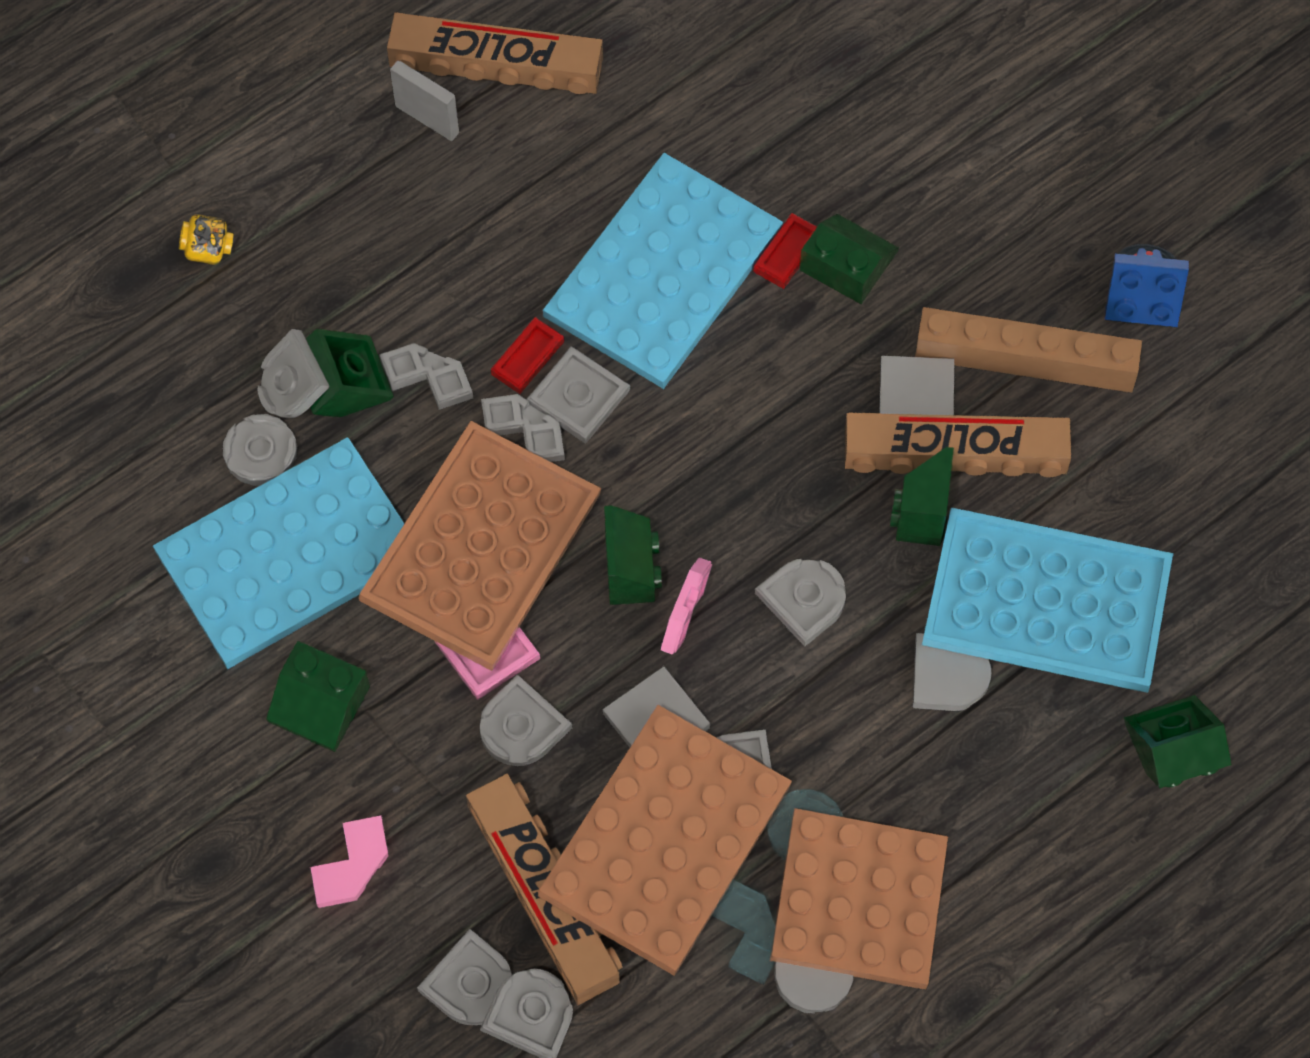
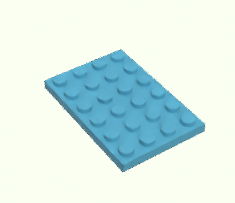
M663 153L543 309V317L664 389L752 271L755 263L783 226V221Z
M347 437L153 545V548L226 668L229 669L358 596L402 529L404 522Z
M951 508L922 645L1148 693L1151 685L1173 553Z

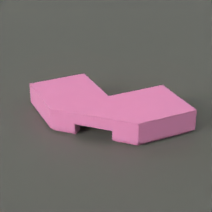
M698 558L689 570L671 613L661 646L662 651L674 654L684 642L693 609L704 594L712 567L711 561Z
M381 816L343 823L349 860L310 867L318 908L357 901L374 873L386 861L389 855Z

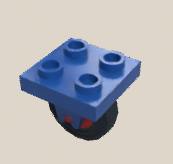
M1149 244L1131 245L1122 249L1118 254L1115 253L1105 307V320L1178 327L1189 271V261L1177 260L1169 251Z

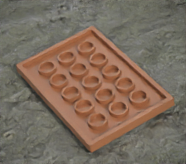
M470 421L360 592L359 601L493 671L600 496L601 488Z
M657 705L538 891V897L675 976L784 798L792 781Z

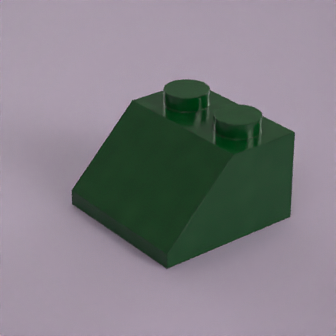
M836 214L821 222L801 249L800 271L855 302L862 304L898 252L899 247Z
M315 329L306 338L330 386L310 407L313 415L343 417L388 402L394 397L371 336Z
M945 447L905 475L903 489H895L890 526L897 527L896 541L940 546L947 513L953 447Z
M612 505L604 506L610 605L655 602V589L662 588L661 567L653 566L652 554H659L658 531L651 532L650 518Z
M297 641L279 674L266 720L275 726L335 752L370 688L367 673L359 667Z
M1195 695L1124 717L1126 728L1144 771L1159 789L1178 786L1184 780L1200 775H1212L1219 769L1232 765L1224 724Z

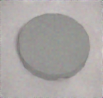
M268 414L250 415L243 418L244 421L240 422L237 426L234 424L228 430L223 441V457L230 473L240 482L261 486L293 468L297 459L296 439L291 429L280 418Z
M776 962L774 966V976L779 995L790 1007L803 1013L815 1014V1012H827L835 1009L846 999L853 983V975L781 962Z

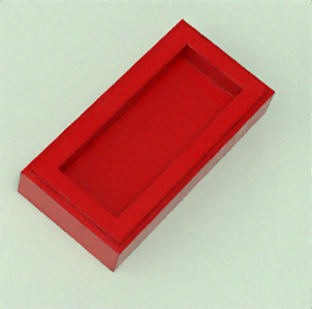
M791 213L755 263L753 272L784 289L799 269L801 249L817 227Z
M535 317L491 368V375L518 394H521L564 343V336Z

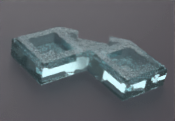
M733 880L712 916L745 932L729 962V967L764 985L776 963L770 961L775 924L765 895Z

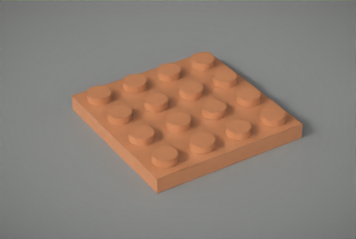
M795 808L791 821L770 961L849 974L855 977L926 990L929 983L948 837Z

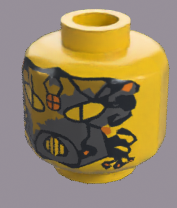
M195 214L190 218L189 222L183 221L179 250H184L185 257L188 260L218 264L223 254L230 255L233 233L227 232V225L223 219Z

